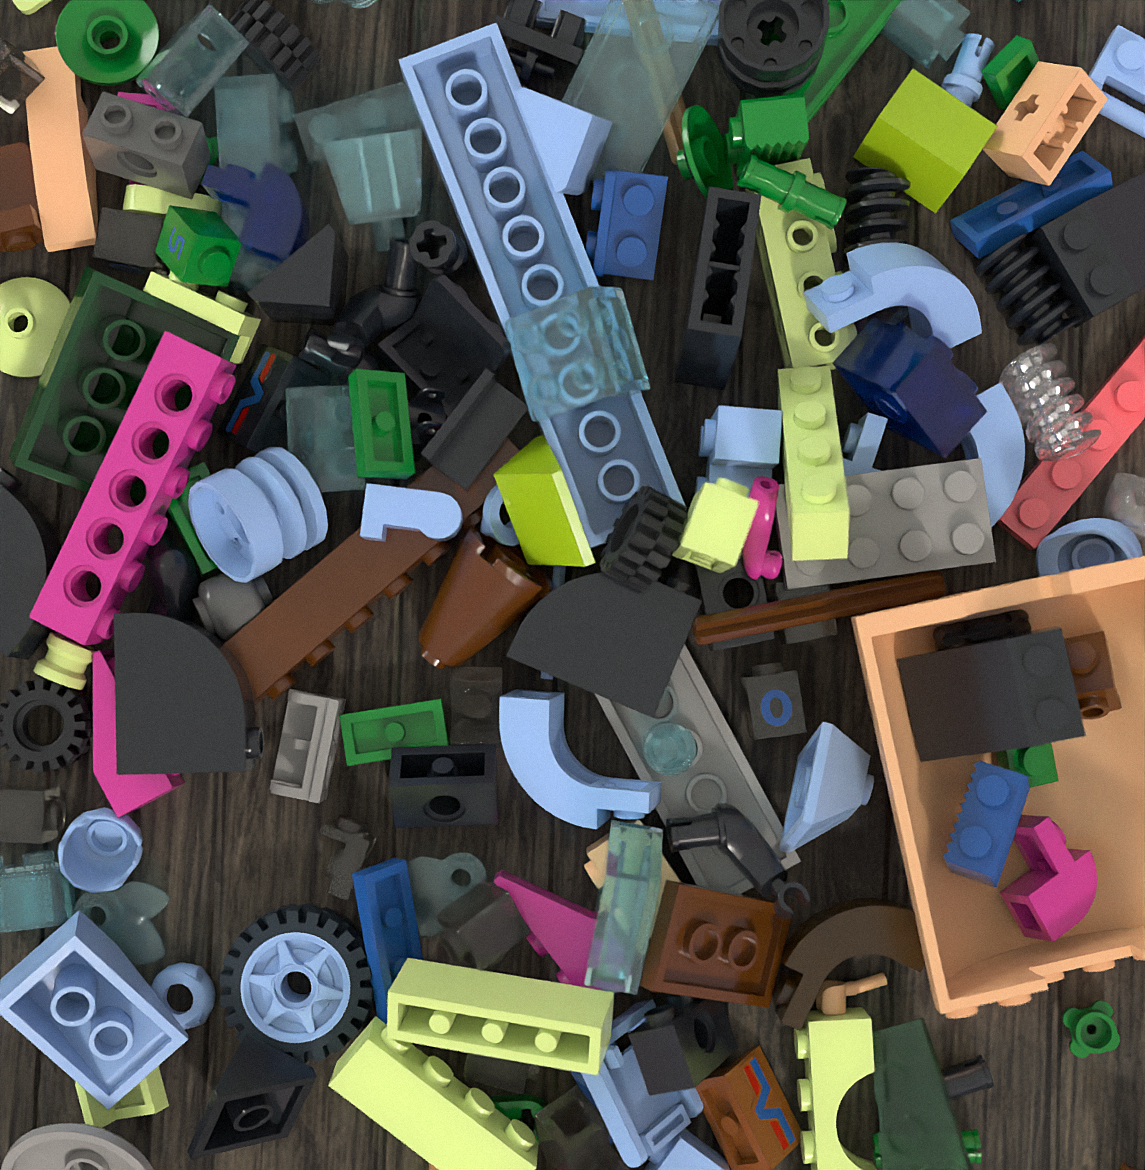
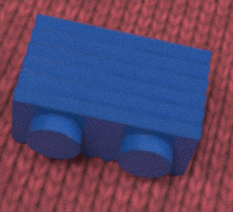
M979 761L974 764L975 772L970 774L972 782L967 784L969 791L964 793L965 802L960 804L962 812L957 813L959 821L953 824L955 832L950 834L952 842L946 844L949 852L944 853L943 857L951 873L997 888L1030 786L1028 784V777L1023 774Z

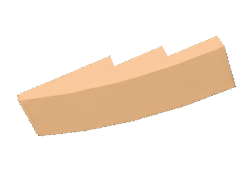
M57 46L23 52L29 142L45 247L48 252L99 244L96 169L82 136L88 123V110L81 97L80 77L67 67Z

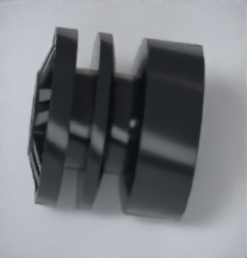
M721 0L718 18V59L726 77L741 91L759 98L785 96L799 90L815 74L823 55L829 29L828 0ZM773 34L780 37L779 42L773 40L769 46L762 43V37L769 39Z

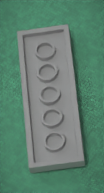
M685 644L654 718L595 694L640 780L661 782V803L655 808L665 827L666 819L711 813V809L715 808L717 803L730 804L740 810L754 824L778 856L785 869L801 862L795 850L790 853L779 851L783 827ZM716 845L679 851L697 886L742 894L754 887L722 849H718Z

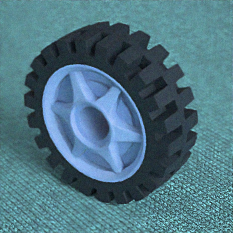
M306 903L295 906V904L283 906L264 914L252 922L232 944L223 962L224 969L220 974L219 986L222 987V994L219 997L221 1008L226 1007L228 1013L225 1020L230 1028L235 1026L239 1033L236 1037L241 1043L246 1034L305 1064L308 1060L314 1059L317 1062L326 1059L329 1054L337 1053L344 1048L364 1025L374 1002L371 984L372 975L368 966L361 930L357 932L352 926L353 922L345 916L339 917L335 914V910L327 907L323 909L315 907L316 904ZM298 971L307 975L311 981V992L307 994L295 993L288 985V973Z

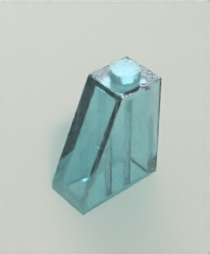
M611 820L587 953L584 985L597 987L614 993L625 992L636 995L638 993L661 885L663 829Z

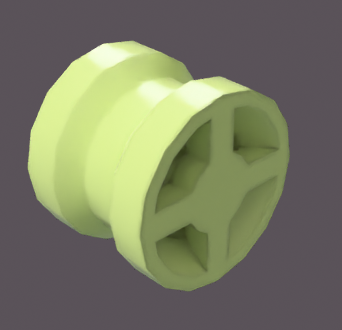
M50 632L46 640L49 649L45 658L37 661L34 672L58 684L82 690L87 681L84 672L87 665L93 662V653L98 650L89 645H82L65 635Z

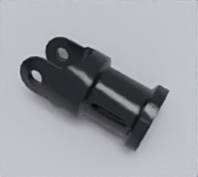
M436 220L425 221L415 228L414 234L409 239V251L415 261L423 264L435 276L443 274L450 281L458 280L467 275V270H465L468 258L467 247L461 237L449 227L442 225Z
M422 389L408 403L412 449L418 444L415 450H413L414 461L422 459V451L447 420L444 406L441 402L445 397V393L440 389Z

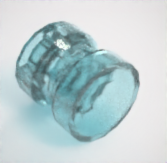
M662 721L652 725L645 732L641 742L642 755L646 763L657 773L666 776L679 775L686 771L694 762L697 753L696 742L692 734L682 725L671 721Z

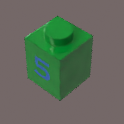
M169 205L155 253L180 282L227 287L243 241L214 211Z

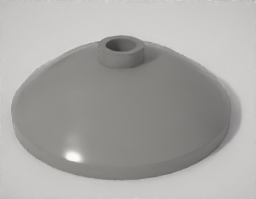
M59 1123L31 1130L17 1139L11 1146L1 1167V1170H154L143 1154L123 1137L104 1128L83 1123Z

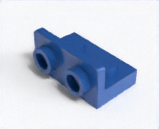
M607 168L605 180L595 179L591 210L601 211L598 232L588 231L585 250L589 261L594 263L593 271L595 276L603 277V274L654 280L668 176Z

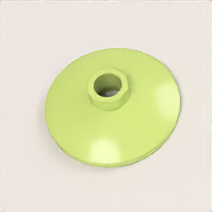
M32 277L15 278L0 284L1 371L21 378H34L42 375L71 304L68 297L53 284ZM19 316H26L28 319L27 328L22 332H15L13 327L14 321Z

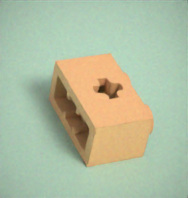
M1038 61L996 125L998 127L982 150L1009 177L1050 186L1108 98L1081 67Z

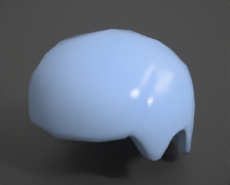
M106 807L83 812L70 824L58 847L60 872L74 887L90 893L114 891L120 888L141 859L144 848L142 847L143 837L140 828L127 814L117 818L114 810Z

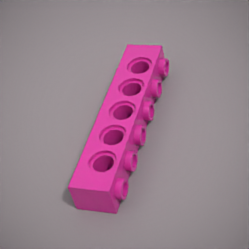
M164 332L29 618L82 645L104 643L105 639L108 640L114 635V613H123L119 609L127 593L133 592L142 580L145 572V565L142 564L148 548L150 545L154 546L164 534L168 522L164 515L172 499L178 498L188 484L190 471L187 470V467L195 451L199 452L204 448L212 433L213 425L209 421L218 403L223 404L233 390L235 376L232 373L236 364L170 332ZM188 384L192 390V401L186 409L179 411L175 405V395L182 386ZM165 432L169 437V449L163 457L158 459L153 452V441L159 433ZM141 478L146 485L147 494L144 501L136 506L131 499L130 490L133 483ZM118 526L123 532L124 542L121 549L115 553L109 546L108 535L113 527ZM93 572L101 581V591L95 599H92L86 590V581Z

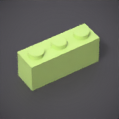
M718 478L716 483L713 484L705 482L692 499L687 520L683 523L685 526L684 532L678 537L677 542H679L676 551H673L672 556L717 573H722L734 567L759 502L747 498L749 489L736 482L723 478Z

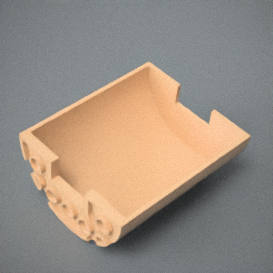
M1145 556L995 585L851 617L936 1010L940 1014L945 1013L947 1018H963L978 1013V1005L996 1001L1001 1006L1020 1005L1031 1000V993L1048 990L1047 983L1063 979V971L1081 967L1086 972L1104 971L1115 967L1114 960L1133 956L1135 960L1145 961ZM1022 609L1029 615L1031 631L1058 626L1062 628L1064 639L1104 631L1106 635L1115 685L1120 696L1122 708L1109 711L1106 716L1098 719H1082L1086 736L1052 742L1059 781L1030 788L1021 814L1049 816L1063 831L1066 837L1065 845L1067 848L1090 850L1095 861L1097 890L1090 910L1078 924L1054 942L1024 937L999 893L1030 870L1014 841H1012L997 888L951 873L943 857L944 853L949 852L946 844L952 842L950 834L955 832L953 824L959 821L957 813L962 812L960 804L965 802L964 793L969 791L967 784L972 782L970 774L975 772L974 764L983 761L998 766L996 752L920 762L898 659L937 651L933 631L938 626Z

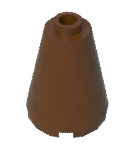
M475 524L471 525L461 540L418 635V640L423 646L420 653L428 662L439 669H445L446 666L452 668L460 667L550 593L553 589L552 581L539 566L531 573L528 565L523 561L524 553L519 548L498 543L492 537L481 533L480 529L477 530Z

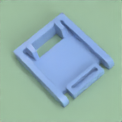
M653 999L635 1003L612 1021L611 1039L599 1075L581 1073L622 1160L626 1165L633 1168L643 1164L648 1156L655 1155L691 1123L689 1118H694L703 1111V1103L696 1088L649 1096L632 1045L623 1052H620L618 1046L610 1045L627 1031L628 1033L632 1032L645 1021L644 1014L656 1008Z

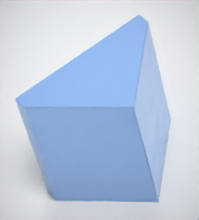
M525 87L514 91L555 192L570 195H580L586 192L613 122Z

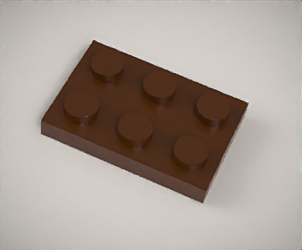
M666 879L639 985L655 992L769 1008L791 918L784 919L779 917L774 910L773 900Z

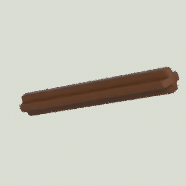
M933 570L698 616L692 622L693 635L697 644L705 645L941 598L945 595L944 578L940 571Z

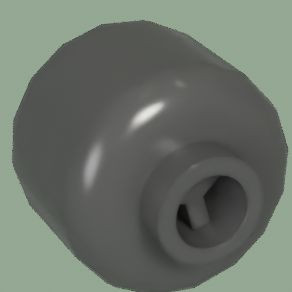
M224 573L201 582L198 587L199 597L192 599L204 629L213 635L216 634L218 638L226 642L273 602L271 593L262 575L247 583L234 581Z

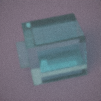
M902 0L890 14L881 33L928 70L939 55L948 60L967 35L960 29L971 12L956 0Z

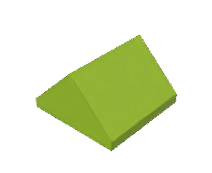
M913 68L880 113L853 157L868 168L887 169L894 172L896 177L909 180L911 186L909 189L903 190V192L936 213L965 176L998 126Z
M544 435L538 436L493 474L527 564L558 566L591 565L595 563L562 469Z

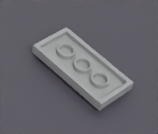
M981 458L845 476L849 504L848 558L792 561L785 484L779 485L775 508V522L779 551L782 555L785 590L996 562Z

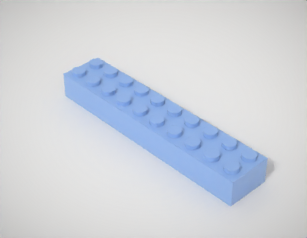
M497 23L399 59L407 90L498 323L511 344L510 354L541 433L550 445L564 474L590 549L606 543L608 534L613 532L614 526L612 525L616 518H620L622 515V508L626 502L630 504L631 496L635 492H639L642 486L648 485L685 505L563 194L555 192L514 91L522 87Z

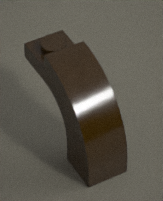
M852 899L824 908L802 923L785 943L781 958L784 965L794 969L792 976L785 974L781 978L774 993L773 1003L777 1004L775 1012L780 1021L801 1031L824 980L839 963L850 957L861 954L883 955L921 973L925 960L913 907L888 899Z

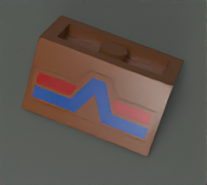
M760 1045L752 1046L729 1067L715 1069L695 1087L703 1103V1113L731 1170H773L801 1142L800 1126Z

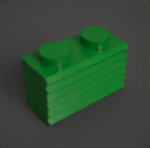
M804 94L740 100L736 117H729V133L724 134L725 161L727 165L734 164L735 175L738 178L751 154L756 155L757 158L771 165L800 160L809 141Z

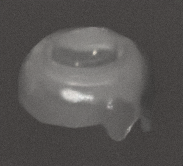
M1125 472L1115 473L1106 495L1105 513L1108 519L1127 526L1137 539L1145 541V479Z

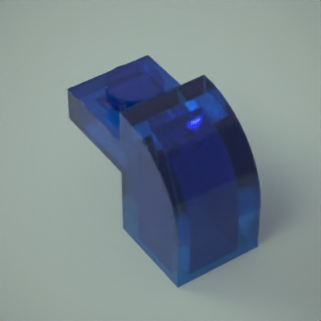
M265 161L258 181L256 180L257 174L239 165L227 164L224 170L208 164L202 185L213 199L248 210L238 240L248 254L282 264L307 242L310 229L308 209L295 184L283 170Z

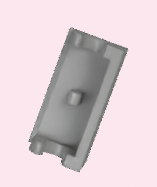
M289 689L288 704L274 775L271 780L270 793L321 803L327 799L341 728L339 715L344 713L346 699Z

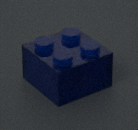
M873 317L832 363L872 414L888 419L885 429L944 458L950 454L987 412L975 395V392L978 390L975 382L965 373L956 369L951 362V358L954 356L951 349L942 340L933 335H929L927 338L916 335L914 331L901 322L891 325Z

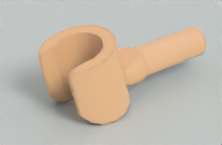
M882 972L856 981L824 980L816 997V1008L822 1010L827 1015L846 1013V996L857 995L858 993L887 985L886 976Z

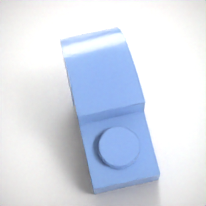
M895 242L878 243L847 252L849 271L841 275L831 276L824 280L822 284L803 292L807 309L829 333L891 306H908L912 331L936 354L982 333L978 308L968 288L935 257L918 247Z
M1001 382L945 414L963 447L966 460L981 458L991 527L995 525L1010 506L1022 478L1025 460L1022 425L1018 413Z
M515 689L500 696L499 727L505 757L514 776L526 793L546 811L571 824L598 829L610 818L611 810H614L613 815L617 818L641 819L645 817V813L649 814L661 803V782L605 777L590 771L575 758L567 744L564 733V693Z

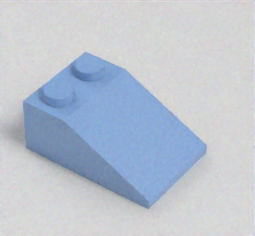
M80 910L0 979V1015L108 1110L188 1040L187 1032L117 944Z

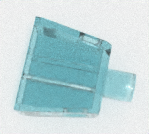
M208 4L174 34L139 75L136 82L167 112L187 117L250 42L211 4ZM198 34L206 37L214 45L215 51L203 46L198 40Z
M422 128L323 142L324 153L349 224L372 222L376 251H389V239L392 237L405 238L402 218L422 214Z

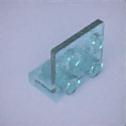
M590 286L508 319L505 322V329L511 344L530 417L533 421H543L607 397L632 396L651 389L622 288Z

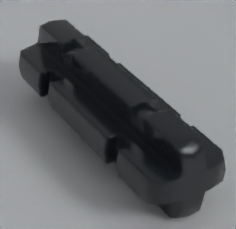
M1019 609L938 626L933 631V638L935 640V648L938 651L1030 632L1031 625L1028 613Z

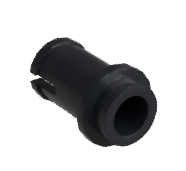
M977 1055L975 1058L941 1070L937 1066L931 1067L930 1074L922 1076L925 1090L934 1107L943 1104L945 1108L951 1107V1101L986 1088L990 1089L994 1086L991 1072L982 1055Z

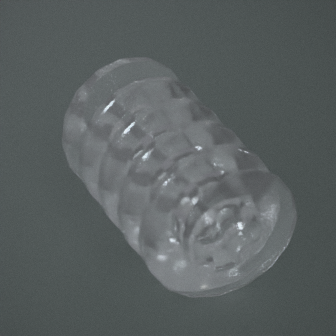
M1051 343L1041 344L1016 357L1002 371L999 383H1002L1017 410L1021 425L1026 427L1025 433L1028 441L1035 444L1034 451L1037 458L1042 461L1054 462L1079 455L1091 447L1100 437L1101 430L1083 431L1093 422V415L1088 411L1074 414L1083 406L1084 398L1079 394L1066 396L1074 389L1075 382L1070 377L1059 378L1066 371V365L1061 360L1051 361L1057 354L1056 346Z

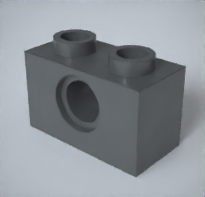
M102 92L82 133L95 169L189 199H193L211 159L202 122L106 92Z

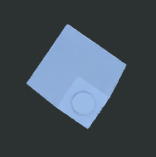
M822 722L798 755L779 851L792 852L847 820L861 804L867 805L874 783V776L867 774L870 755L833 724Z

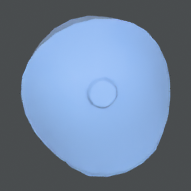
M1089 518L1069 523L1046 536L1039 543L1036 551V568L1038 576L1041 577L1099 564L1124 561L1130 558L1141 557L1143 553L1137 537L1127 526L1110 519Z

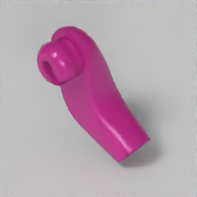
M764 476L756 477L750 489L748 498L759 503L742 546L745 571L750 578L755 580L759 578V575L767 579L776 578L782 565L781 553L767 550L779 485L774 479Z

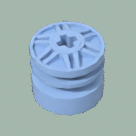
M268 447L260 451L255 457H248L242 460L235 469L225 468L196 482L189 492L188 505L191 521L201 544L219 569L237 582L247 583L275 568L281 563L282 558L292 559L302 551L318 545L326 537L328 529L327 513L319 488L303 464L293 454L281 447Z

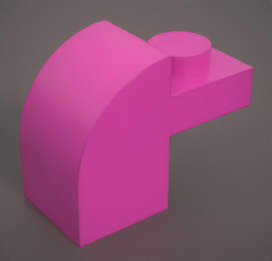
M1021 815L1013 841L1030 870L999 893L1024 937L1054 942L1078 924L1090 910L1097 890L1095 861L1090 850L1067 848L1065 845L1066 837L1063 831L1049 816Z

